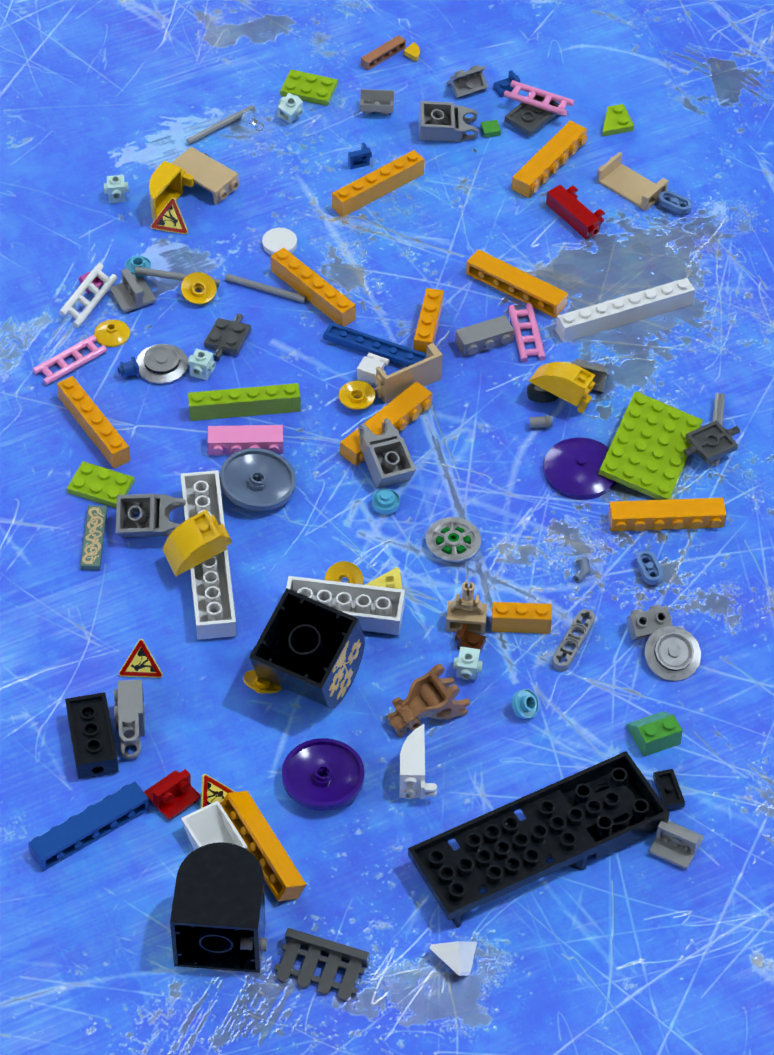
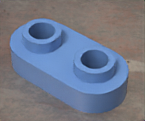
M663 191L659 195V204L679 214H688L691 211L692 202L688 198L672 191Z
M648 550L639 552L636 564L644 581L650 585L659 584L662 581L663 571L655 554Z

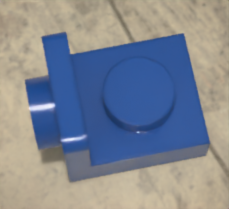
M513 70L509 71L508 78L493 83V88L501 98L504 97L505 91L512 92L514 89L510 86L512 80L520 82L519 76Z
M365 142L361 143V150L348 152V166L350 170L370 165L372 153L371 149L367 148Z

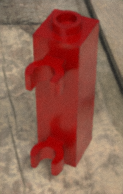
M558 185L547 191L546 205L582 237L588 239L599 233L600 224L604 222V218L601 216L605 215V212L598 209L593 214L576 199L578 196L575 192L578 189L575 186H571L566 190L563 186Z

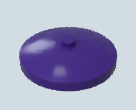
M580 437L569 438L555 444L545 456L543 468L545 479L552 489L565 497L577 500L598 498L609 492L616 484L615 481L598 474L609 450L606 445L599 441Z
M328 738L312 739L299 744L287 755L282 766V782L287 794L299 805L312 810H334L349 804L360 793L364 784V765L359 754L349 745Z

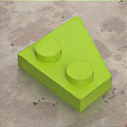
M624 104L607 107L602 132L603 137L634 131V124Z

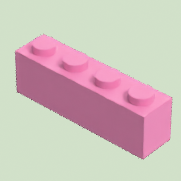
M283 425L208 426V455H232L235 452L249 448L266 449L277 454H283Z

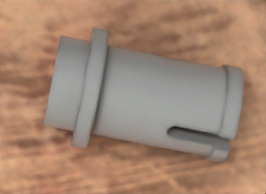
M548 414L541 417H529L530 429L542 427L549 429V427H552V416H548Z
M241 936L240 950H252L253 939ZM263 936L261 953L267 949V938H263Z

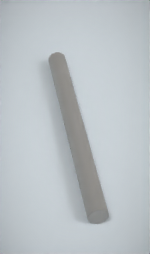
M254 105L187 138V144L190 145L254 112Z
M136 266L134 270L135 274L183 281L187 274ZM214 279L216 286L219 287L220 280Z
M226 274L225 276L226 281L301 303H305L307 299L306 296L231 274Z

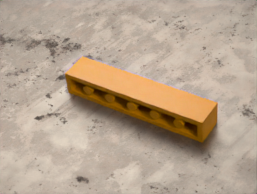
M570 120L512 177V190L527 198L536 193L543 183L545 184L549 177L555 174L562 164L564 165L581 145L583 146L586 143L587 128Z
M413 150L332 193V208L343 218L424 175L425 159Z
M284 247L270 256L271 271L300 295L306 296V300L336 324L347 326L356 320V304Z
M479 249L466 263L467 275L526 304L531 303L534 308L554 318H557L567 306V292Z
M71 376L58 382V398L112 467L115 469L129 462L130 452L128 444L77 380Z
M415 382L364 424L372 433L382 435L381 423H383L384 419L388 418L398 431H403L421 413L430 409L432 406V392L418 382ZM358 428L340 442V455L355 466L365 461L360 449Z
M723 498L612 501L609 503L608 516L610 531L619 532L719 528L725 526L726 510Z
M249 792L227 793L221 806L246 843L248 851L259 861L263 870L264 880L277 901L298 899L307 884Z

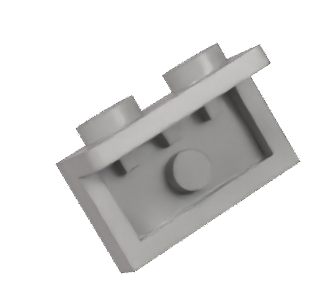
M361 89L359 111L367 114L373 112H380V114L393 113V90Z

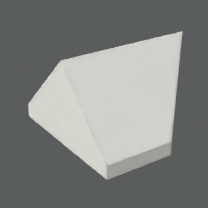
M458 941L430 945L429 948L456 974L468 976L471 973L477 942Z

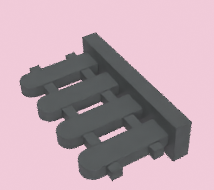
M287 928L285 939L288 944H283L282 950L285 953L280 965L276 964L274 968L277 971V979L281 983L288 982L291 976L298 977L297 983L301 989H307L311 982L318 984V992L321 995H328L332 988L339 990V999L343 1002L349 1001L352 994L357 995L358 989L355 988L359 974L364 975L365 968H362V966L368 968L370 962L369 952ZM298 955L305 957L301 971L293 969ZM318 962L325 963L321 977L314 975ZM339 968L346 970L342 983L334 982Z

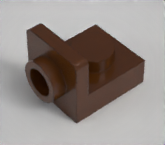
M463 624L462 629H458L455 636L457 649L460 650V647L480 649L481 653L486 642V636L467 631L468 624Z

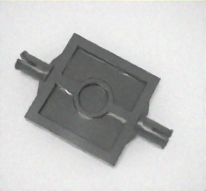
M237 313L233 321L221 318L216 320L204 341L205 348L216 351L213 355L215 361L216 359L219 361L222 354L225 353L238 355L252 331L251 325L240 323L243 319L242 314L239 315Z
M716 420L691 431L685 437L691 447L683 450L684 455L688 457L697 453L707 464L738 449V444L732 436L740 433V429L738 426H735L728 430L722 427Z

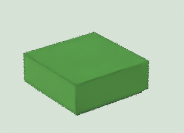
M497 120L481 122L480 126L484 138L501 135V129Z

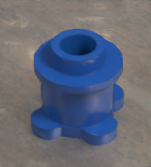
M134 356L131 357V361L120 362V366L117 367L120 377L123 376L124 379H127V377L135 375L136 378H140L139 366Z

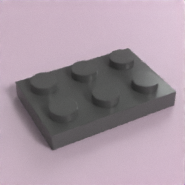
M536 95L534 100L543 102L544 97ZM551 100L549 103V105L559 106V104L553 100ZM521 103L505 116L504 121L531 137L558 114Z

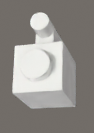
M368 353L367 357L364 356L357 367V381H363L376 387V367L380 366L384 371V365L388 366L389 359Z

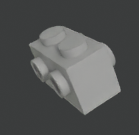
M659 604L649 607L650 610L642 611V609L631 611L626 621L632 641L650 637L659 628L673 626L668 606L661 607Z

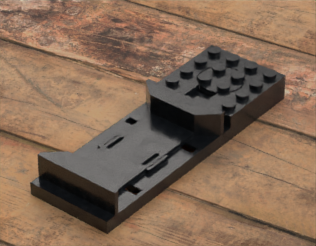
M625 751L408 848V856L447 919H452L458 928L461 927L464 913L566 866L585 870L588 856L593 855L595 859L600 858L656 832L661 821L668 823L670 813L628 752ZM521 809L527 819L519 821L514 811ZM455 839L460 849L454 851L448 841ZM553 858L554 862L550 864L546 862V860ZM486 888L488 892L481 895L479 891Z

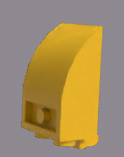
M163 161L154 171L149 182L150 209L153 221L171 198H175L176 201L183 194L184 185L188 187L194 186L193 175L186 173L185 169Z
M552 362L538 367L528 381L574 406H578V412L583 413L592 399V396L588 394L595 385V382H593L595 374L575 364Z
M204 510L176 527L165 541L162 551L176 577L227 550L226 545H230L232 540L223 523L219 525L214 514L210 516L208 511Z

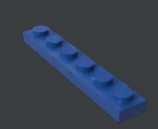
M333 322L329 324L323 334V339L367 354L372 353L406 367L426 359V353Z

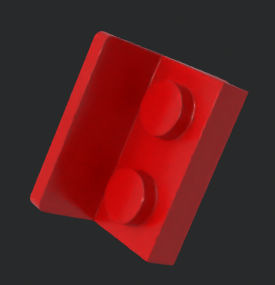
M186 769L180 773L176 770L144 791L149 801L168 820L173 819L201 799V795L191 786V776Z

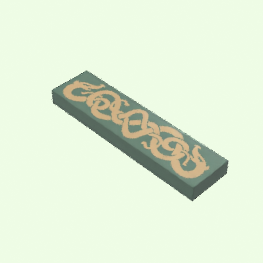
M88 505L80 564L81 570H100L108 511L107 506Z

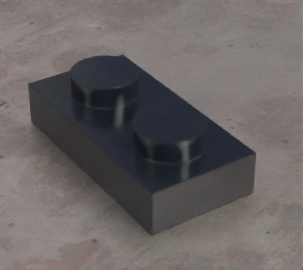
M668 769L653 772V780L658 794L667 810L684 807L685 800L674 770Z

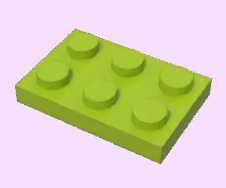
M290 69L280 90V96L286 97L290 93L298 96L302 101L328 106L338 86V79Z
M82 461L67 487V493L116 508L117 495H127L135 480L132 476Z

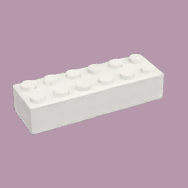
M288 576L286 588L359 618L362 631L400 635L405 606V590Z

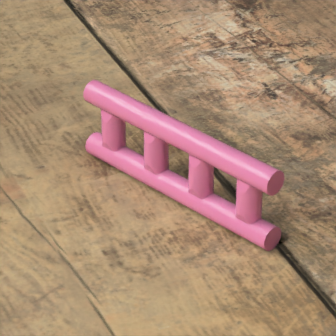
M514 80L510 84L514 88L512 92H504V97L564 117L568 114V110H565V107L567 105L573 107L575 100ZM520 90L529 92L527 97L519 95L518 93L520 92ZM538 95L544 97V100L540 102L534 100V97ZM551 100L559 102L560 104L558 107L549 105V103Z
M528 303L526 304V309L516 310L514 305H510L508 310L521 362H527L528 356H538L540 361L545 360L546 356L533 305ZM528 316L529 322L519 323L518 317ZM521 330H532L533 335L522 336ZM535 342V349H525L524 343Z
M92 335L34 367L33 372L36 375L42 372L46 376L43 379L45 385H49L107 352V348L104 345L98 348L94 344L97 339ZM87 347L91 352L82 356L78 351ZM72 355L76 361L68 365L64 359ZM57 363L62 369L53 373L49 367Z

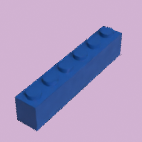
M136 782L125 785L119 791L106 796L97 804L88 806L78 815L71 816L64 823L52 827L41 836L33 838L28 843L30 855L44 872L150 810L149 798Z

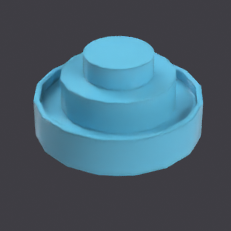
M134 256L126 261L125 268H128L136 278H142L147 275L135 274V266L151 269V261L144 256Z
M381 489L374 493L372 506L378 513L391 514L398 510L400 497L394 490Z
M522 689L513 695L512 708L519 718L529 719L538 713L539 701L533 691Z

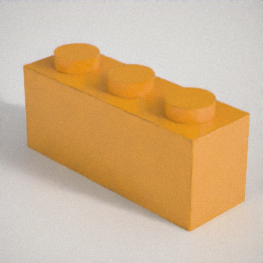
M492 602L491 632L550 634L552 604Z

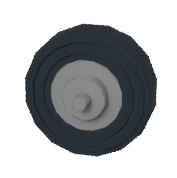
M533 383L527 387V396L532 401L545 403L559 398Z

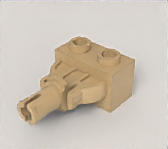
M468 581L462 584V598H460V593H458L453 601L448 600L446 631L457 632L458 629H462L463 624H468L467 631L485 634L487 604L480 601L479 595H476L474 600L475 584L473 582H470L469 587Z

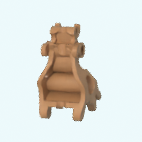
M442 664L435 665L428 673L415 679L405 700L397 697L392 701L395 711L389 713L386 718L388 723L397 732L398 737H402L408 727L410 730L418 728L421 725L419 720L423 717L450 720L453 717L467 714L468 711L465 707L470 705L469 699L454 700L460 692L459 687L454 684L455 680L452 677L439 678L445 671Z

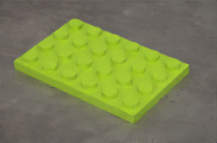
M635 391L598 474L657 500L670 499L687 459L683 450L691 447L685 439L686 434L700 428L703 420Z

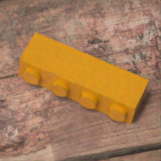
M426 288L414 337V350L427 354V345L435 343L443 309L444 290Z

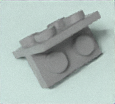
M479 65L470 67L468 71L460 70L455 72V75L450 76V80L446 84L447 86L452 85L456 98L488 88L483 75V71L486 69L485 66L479 67Z
M128 268L121 270L122 283L110 287V291L123 313L156 302V298L144 278H136Z
M582 359L571 361V364L578 365L595 374L593 380L595 385L592 390L604 391L607 375L610 373L605 365L594 363L593 366L588 365L589 363Z
M669 820L668 823L661 821L657 829L656 839L649 853L681 868L688 869L704 837Z

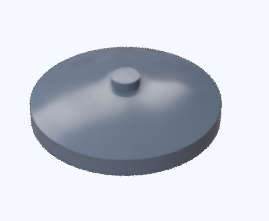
M260 448L240 450L229 456L221 467L220 486L223 493L231 502L244 509L269 511L279 508L291 498L295 489L296 477L292 466L285 458L270 450Z

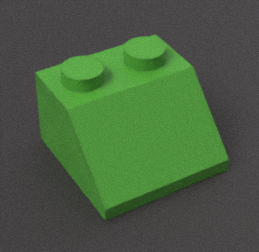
M661 711L626 724L644 757L681 744L683 730L673 714Z

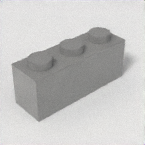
M505 315L457 329L455 332V343L463 357L512 343L514 338V329Z

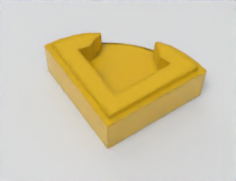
M413 42L404 50L403 55L417 62L420 48Z

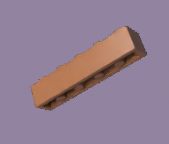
M400 35L394 37L361 57V66L367 71L405 49L406 40Z

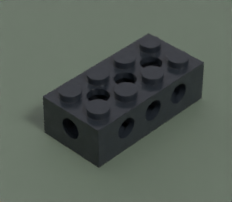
M106 693L66 698L67 717L78 779L118 773V759Z

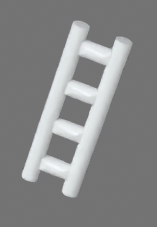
M98 263L59 311L62 316L69 313L76 320L73 325L77 328L80 327L118 279L115 274H112L110 277L101 271L104 268L102 263ZM96 276L105 283L101 289L92 284ZM86 289L95 294L91 301L82 295ZM76 301L85 306L81 314L72 307Z

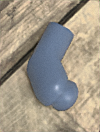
M585 556L576 559L577 567L580 570L573 576V579L577 583H581L591 572L590 562Z

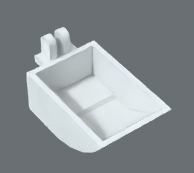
M424 724L416 728L403 743L400 752L399 798L425 799V797H435L437 795V785L435 783H425Z
M219 801L181 818L194 850L201 846L218 842L236 844L248 850L246 843Z

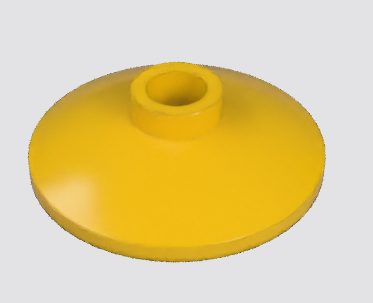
M191 273L182 281L181 293L190 303L197 305L206 304L216 295V283L211 276L205 273Z
M106 320L97 325L94 330V336L102 346L118 347L128 341L130 329L126 323L120 320Z
M363 381L348 382L339 390L340 402L345 407L354 410L369 407L373 404L376 397L374 388Z
M340 561L333 564L325 575V580L341 582L343 577L348 579V583L363 585L364 581L361 570L355 564L348 561Z
M255 670L247 671L243 676L244 683L259 694L277 693L282 689V687L259 678Z

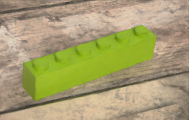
M299 383L188 393L190 421L301 412Z

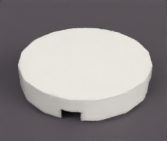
M273 228L264 234L262 239L263 248L270 255H273L283 247L290 253H293L297 248L296 234L286 228Z

